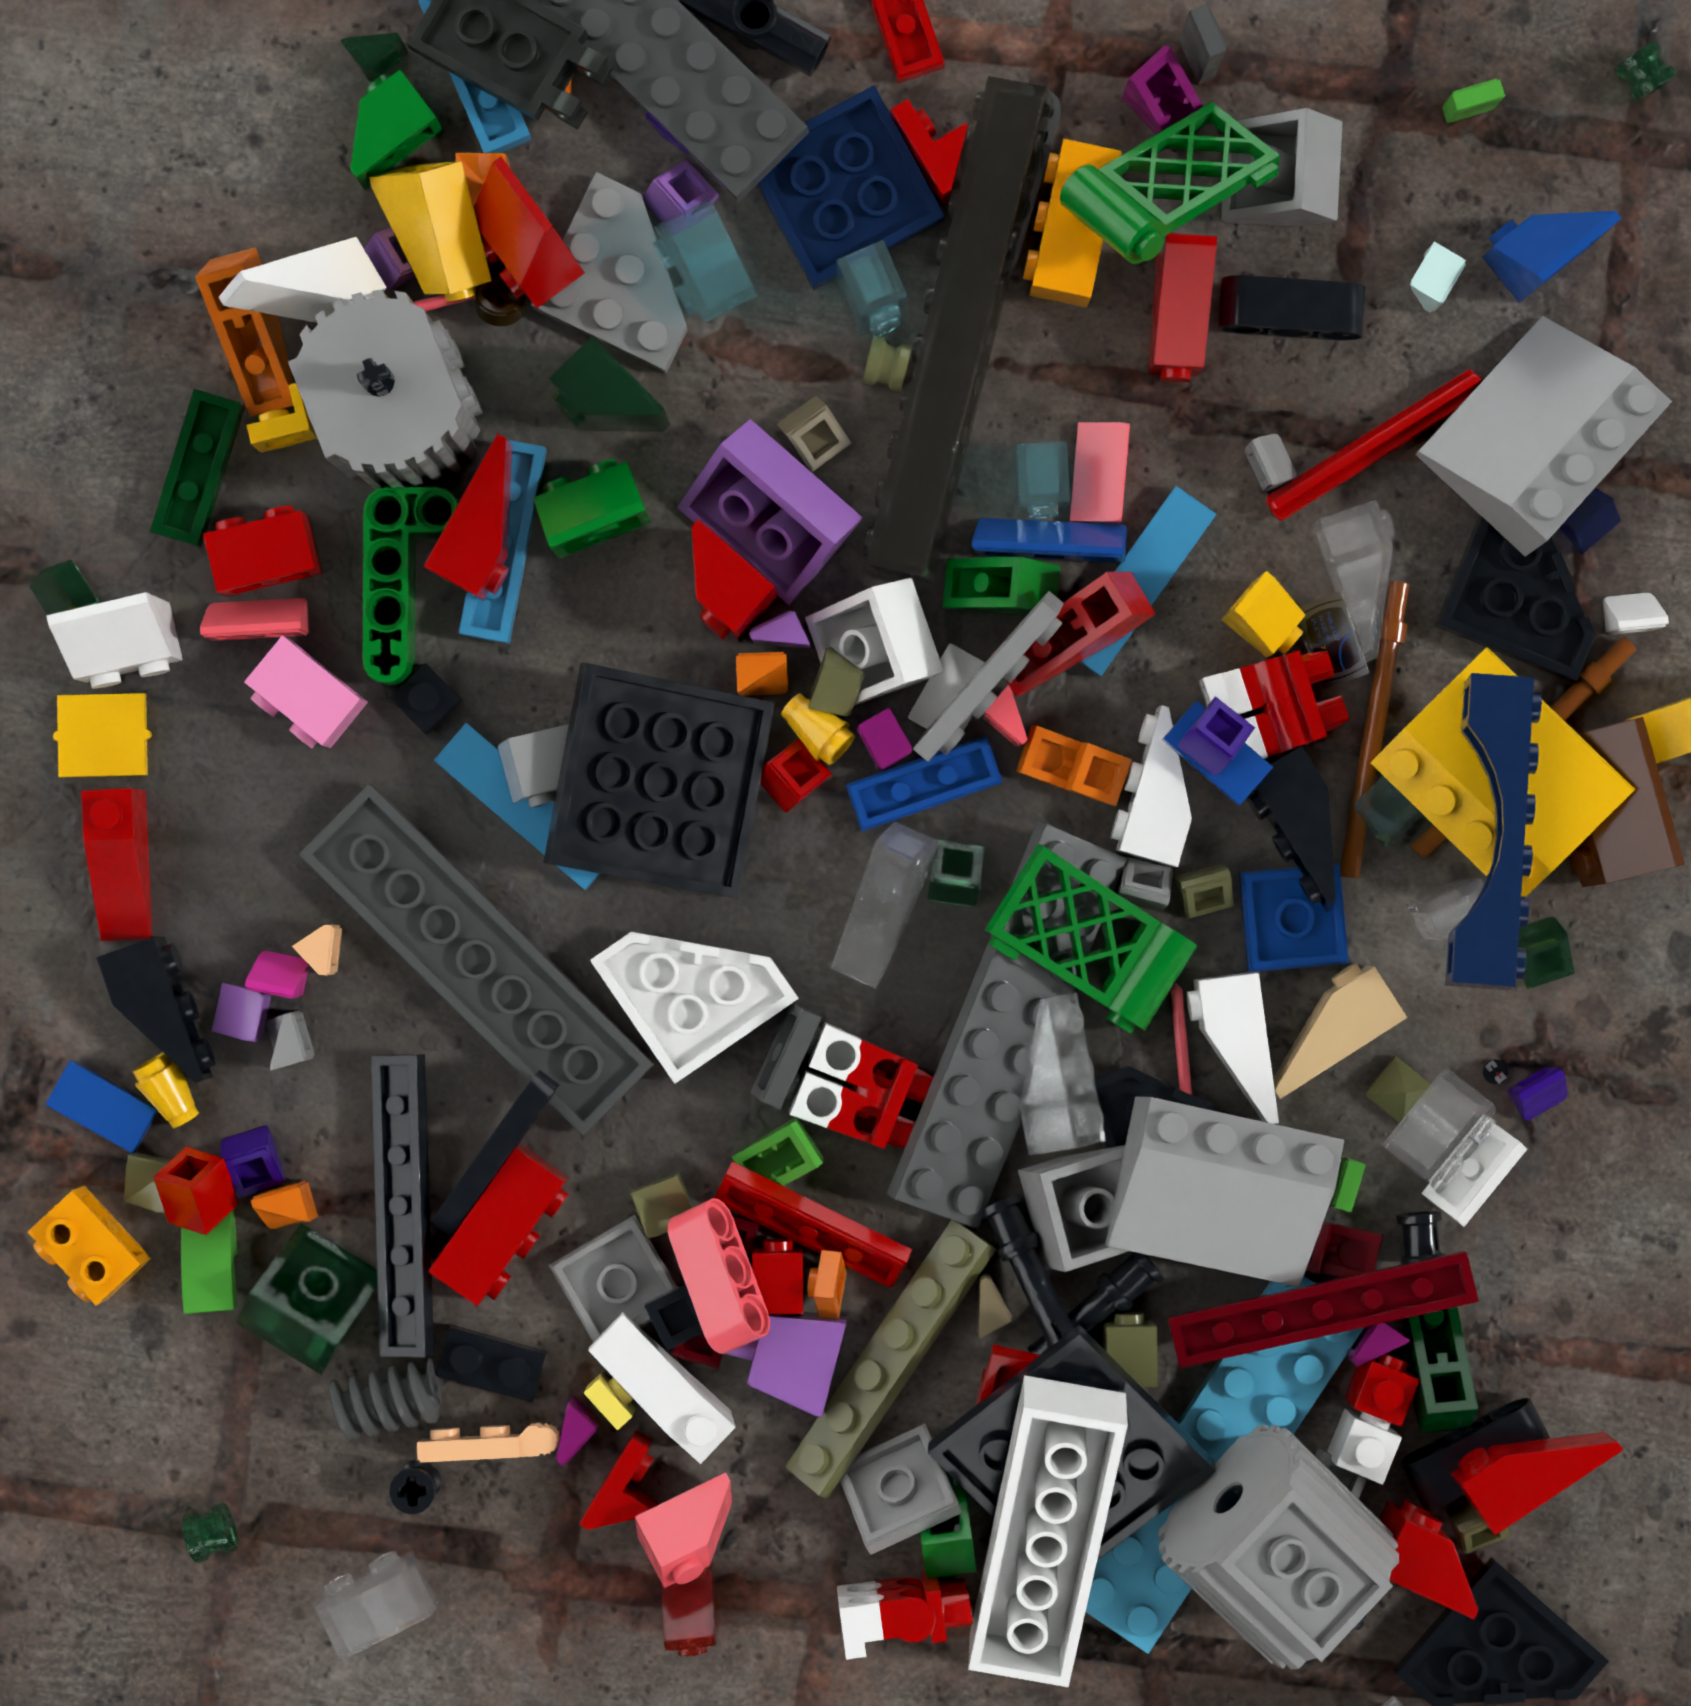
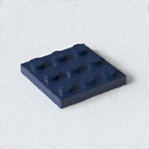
M875 85L804 122L808 126L809 133L757 184L813 291L945 220L943 211Z

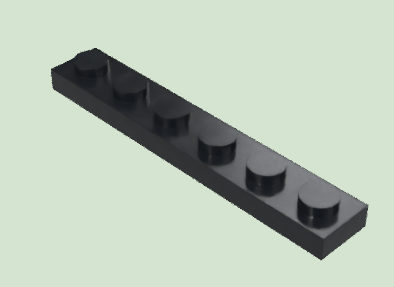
M425 1054L371 1056L380 1357H428L434 1355L432 1274L428 1272L431 1268Z

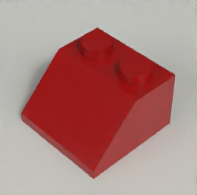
M499 157L491 165L473 208L478 228L482 233L480 236L485 256L491 264L500 258L506 269L499 273V275L514 296L519 298L525 293L534 306L539 308L585 274V272L503 158Z
M698 519L691 526L696 600L703 610L698 616L722 640L730 634L739 641L777 598L776 588Z
M1404 1499L1402 1506L1387 1500L1378 1519L1393 1533L1392 1537L1398 1544L1395 1550L1399 1553V1563L1393 1568L1389 1581L1475 1619L1479 1610L1454 1543L1441 1530L1443 1523L1431 1516L1433 1512L1424 1509L1423 1506L1413 1501Z

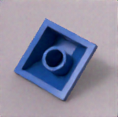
M1616 211L1531 215L1519 226L1511 219L1488 238L1494 246L1482 258L1520 303L1595 243L1622 218Z

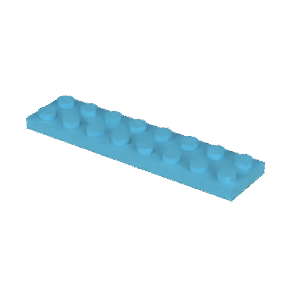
M1303 1276L1300 1287L1316 1283ZM1270 1281L1261 1296L1299 1287ZM1364 1327L1219 1359L1177 1423L1215 1460V1463L1239 1437L1250 1434L1257 1426L1266 1425L1270 1428L1272 1425H1276L1281 1429L1289 1430L1294 1435ZM1182 1497L1098 1559L1091 1585L1086 1613L1147 1654H1149L1191 1590L1164 1563L1161 1558L1163 1554L1159 1551L1158 1547L1162 1542L1158 1538L1159 1529L1166 1523L1170 1510Z

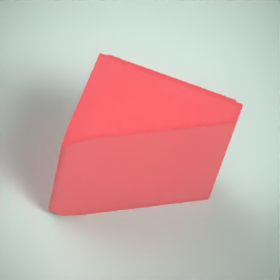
M1007 685L985 711L983 719L1015 747H1021L1026 742L1027 736L1012 690Z

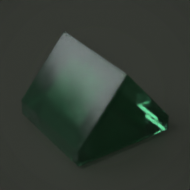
M73 560L42 569L29 586L47 615L99 602Z

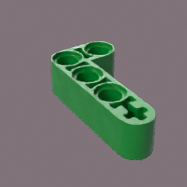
M384 487L370 493L365 500L363 509V665L368 676L383 685L392 687L402 685L414 673L416 539H439L448 521L442 525H432L429 523L428 511L433 504L439 501L449 502L452 508L451 516L456 509L459 500L443 488ZM389 501L399 502L402 512L398 521L391 525H382L378 518L381 506ZM391 550L398 551L401 555L400 568L392 575H381L378 569V561L382 554ZM388 600H396L401 607L399 619L392 625H381L378 620L380 606ZM378 634L389 637L401 636L400 642L390 639L391 654L400 658V664L391 667L390 675H388L386 670L378 667L379 659H386L388 656V643L382 639H377Z

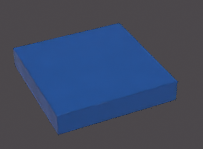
M1333 864L1336 901L1333 909L1327 913L1320 902L1312 905L1306 898L1298 883V879L1303 877L1299 868L1238 873L1247 972L1349 963L1340 864Z

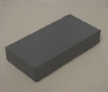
M1205 3L1189 11L1179 37V43L1198 85L1215 77L1228 48L1210 6H1207Z

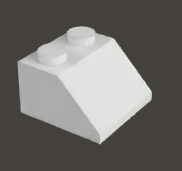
M912 578L870 587L805 617L820 663L826 648L832 647L866 673L854 705L904 689L944 672Z
M147 592L46 615L49 628L73 679L85 683L90 682L92 689L119 684L122 682L120 675L139 671L140 677L164 674L170 671L169 663L183 660L170 603Z

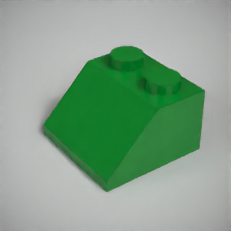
M613 458L599 462L587 469L589 476L571 482L569 477L556 479L541 487L543 494L533 497L549 547L559 559L651 524L650 517L627 461L617 464L616 459Z

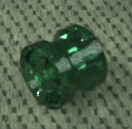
M1657 40L1635 52L1614 69L1620 79H1625L1631 87L1630 96L1635 104L1649 97L1679 75L1674 66L1665 64L1661 57L1663 49Z
M224 1502L213 1505L207 1513L200 1515L194 1511L183 1516L182 1531L190 1557L195 1563L207 1561L212 1553L218 1551L224 1554L237 1551L239 1543L235 1521L229 1507Z

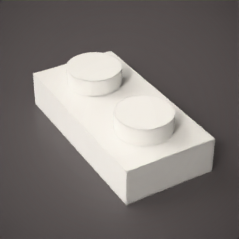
M1484 1116L1421 1194L1465 1227L1526 1152L1527 1148Z

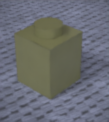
M1115 1312L1114 1320H1106L1102 1323V1348L1142 1388L1158 1387L1157 1326L1152 1319H1144L1143 1312Z

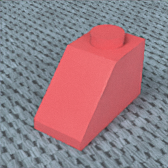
M726 1472L635 1516L638 1539L664 1588L676 1582L678 1584L691 1582L702 1574L704 1568L710 1566L732 1505L731 1482Z

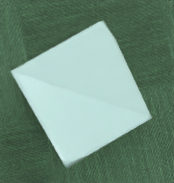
M1433 242L1425 251L1424 260L1410 283L1413 293L1424 310L1429 313L1435 312L1444 303L1466 266L1465 259L1436 242Z

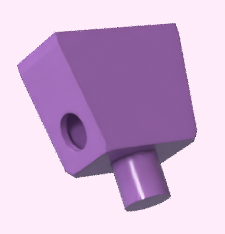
M803 1312V1314H768L770 1330L766 1336L725 1354L752 1361L747 1381L749 1386L812 1415L822 1417L846 1326V1317L839 1315V1319L819 1317L818 1313Z

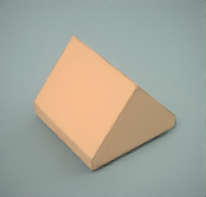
M323 925L292 946L319 975H334L338 971L342 936L341 925Z

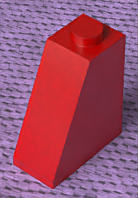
M1169 233L1164 237V245L1156 255L1149 373L1161 374V381L1170 383L1190 382L1191 376H1198L1204 368L1217 236Z

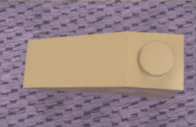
M1355 963L1331 978L1335 986L1323 993L1273 1077L1275 1097L1283 1098L1407 1018L1374 966H1364L1360 969L1358 964Z

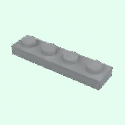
M1048 591L921 735L913 750L928 762L938 750L947 755L965 734L959 726L970 714L979 719L995 701L997 696L991 690L1002 678L1011 683L1026 666L1029 659L1023 654L1036 640L1043 646L1058 630L1062 622L1056 617L1064 603Z

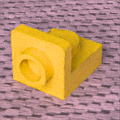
M296 383L289 384L295 413L289 414L286 409L272 410L259 415L260 422L246 425L251 445L259 452L263 453L318 439Z

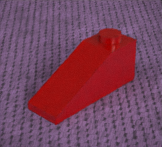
M498 433L424 564V567L430 572L483 601L488 592L492 594L497 593L509 570L508 567L504 566V563L508 558L513 446L506 437Z
M1106 572L1064 602L1056 617L1062 622L1061 626L1043 646L1036 640L1023 654L1029 659V662L1011 683L1007 681L1015 697L1025 694L1117 642L1156 614L1131 572Z
M134 788L82 790L83 842L100 940L119 941L153 938L146 790Z
M1605 1432L1493 1445L1487 1450L1481 1447L1466 1454L1458 1463L1460 1468L1452 1472L1451 1475L1483 1524L1496 1536L1622 1452L1623 1449L1618 1441Z

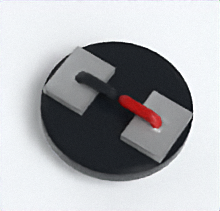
M1493 1059L1484 1065L1483 1076L1491 1084H1500L1506 1080L1508 1068L1501 1060Z

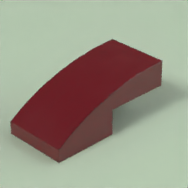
M1323 1221L1306 1271L1318 1274L1326 1273L1342 1278L1375 1271L1378 1266L1384 1234Z

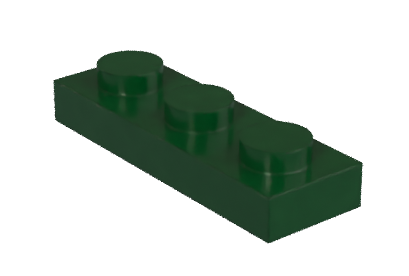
M198 389L193 390L150 532L202 548L204 542L203 533L207 532L245 410L244 404Z

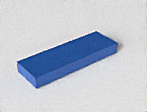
M984 736L955 746L947 755L938 752L929 762L924 758H920L846 784V788L860 829L863 832L1003 783L988 738Z

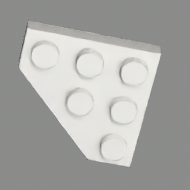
M630 932L590 960L674 1084L799 999L771 957Z

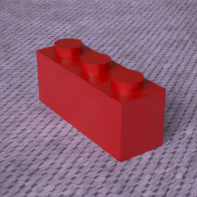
M519 1144L507 1158L428 1272L476 1306L484 1300L486 1295L495 1301L512 1277L504 1271L515 1254L524 1259L540 1237V1234L533 1230L544 1213L553 1218L569 1196V1193L562 1189L569 1177L524 1145Z

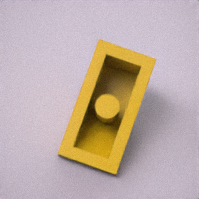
M1266 571L1249 585L1221 620L1267 658L1274 654L1277 649L1285 654L1303 633L1297 625L1305 617V613L1275 577Z

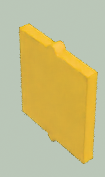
M145 693L57 695L58 731L54 732L53 739L58 741L59 777L148 776L147 740L152 737V733L150 730H147Z

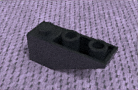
M1301 746L1270 764L1273 768L1246 799L1257 818L1261 821L1267 817L1277 834L1271 838L1286 863L1294 860L1303 877L1298 879V883L1306 898L1312 905L1320 902L1327 913L1333 909L1336 901L1329 791L1324 780Z
M153 937L96 957L112 1005L195 1083L213 1078L210 1067L215 1066L214 1053L209 1041L206 1038L200 1039L194 1022V1020L199 1019L198 1007L192 993L189 990L184 992L178 973L183 971V966L173 943L167 944L165 937Z

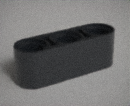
M1250 275L1226 276L1221 279L1218 329L1227 333L1338 341L1361 339L1363 336L1366 287L1358 283Z
M1526 1397L1507 1403L1474 1420L1469 1429L1454 1430L1411 1452L1402 1459L1401 1465L1423 1508L1426 1510L1435 1509L1464 1495L1451 1473L1460 1468L1458 1465L1459 1461L1469 1452L1481 1447L1487 1450L1493 1445L1550 1439V1436L1532 1400Z

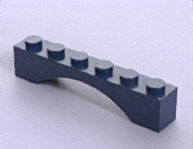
M1471 673L1464 682L1461 733L1476 752L1489 781L1495 806L1496 839L1492 864L1482 891L1467 915L1448 934L1445 986L1508 991L1516 987V979H1523L1525 975L1526 949L1518 948L1519 927L1526 928L1528 924L1529 897L1521 896L1522 876L1530 875L1533 856L1532 846L1524 845L1525 825L1533 824L1536 807L1535 794H1527L1528 775L1536 773L1539 756L1538 743H1530L1532 723L1539 722L1542 706L1541 693L1533 692L1534 677Z

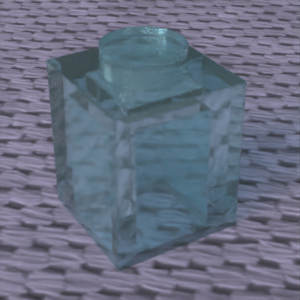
M1067 441L1017 444L1014 450L1017 511L1028 510L1029 518L1058 516V509L1067 508L1070 502Z

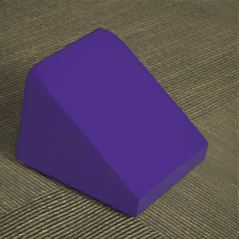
M1215 696L1180 740L1178 747L1216 776L1233 760L1255 727Z
M1550 1066L1543 1067L1509 1087L1507 1091L1525 1121L1533 1119L1564 1101L1568 1095L1566 1077L1562 1069Z
M261 1126L222 1139L220 1157L225 1160L232 1178L233 1189L238 1198L285 1184V1176L268 1126Z

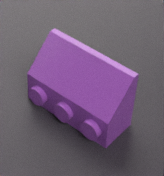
M751 419L719 445L677 507L694 523L699 519L775 586L777 595L788 605L796 599L840 549L863 518Z

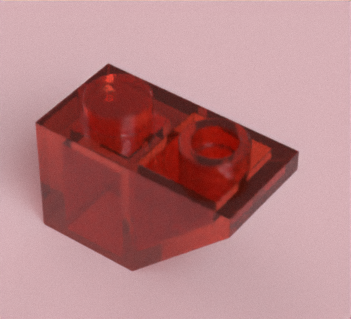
M711 1561L710 1566L704 1568L702 1574L686 1584H678L676 1582L666 1588L661 1583L665 1651L677 1650L679 1656L688 1657L708 1652V1646H716L720 1626V1612L714 1561Z

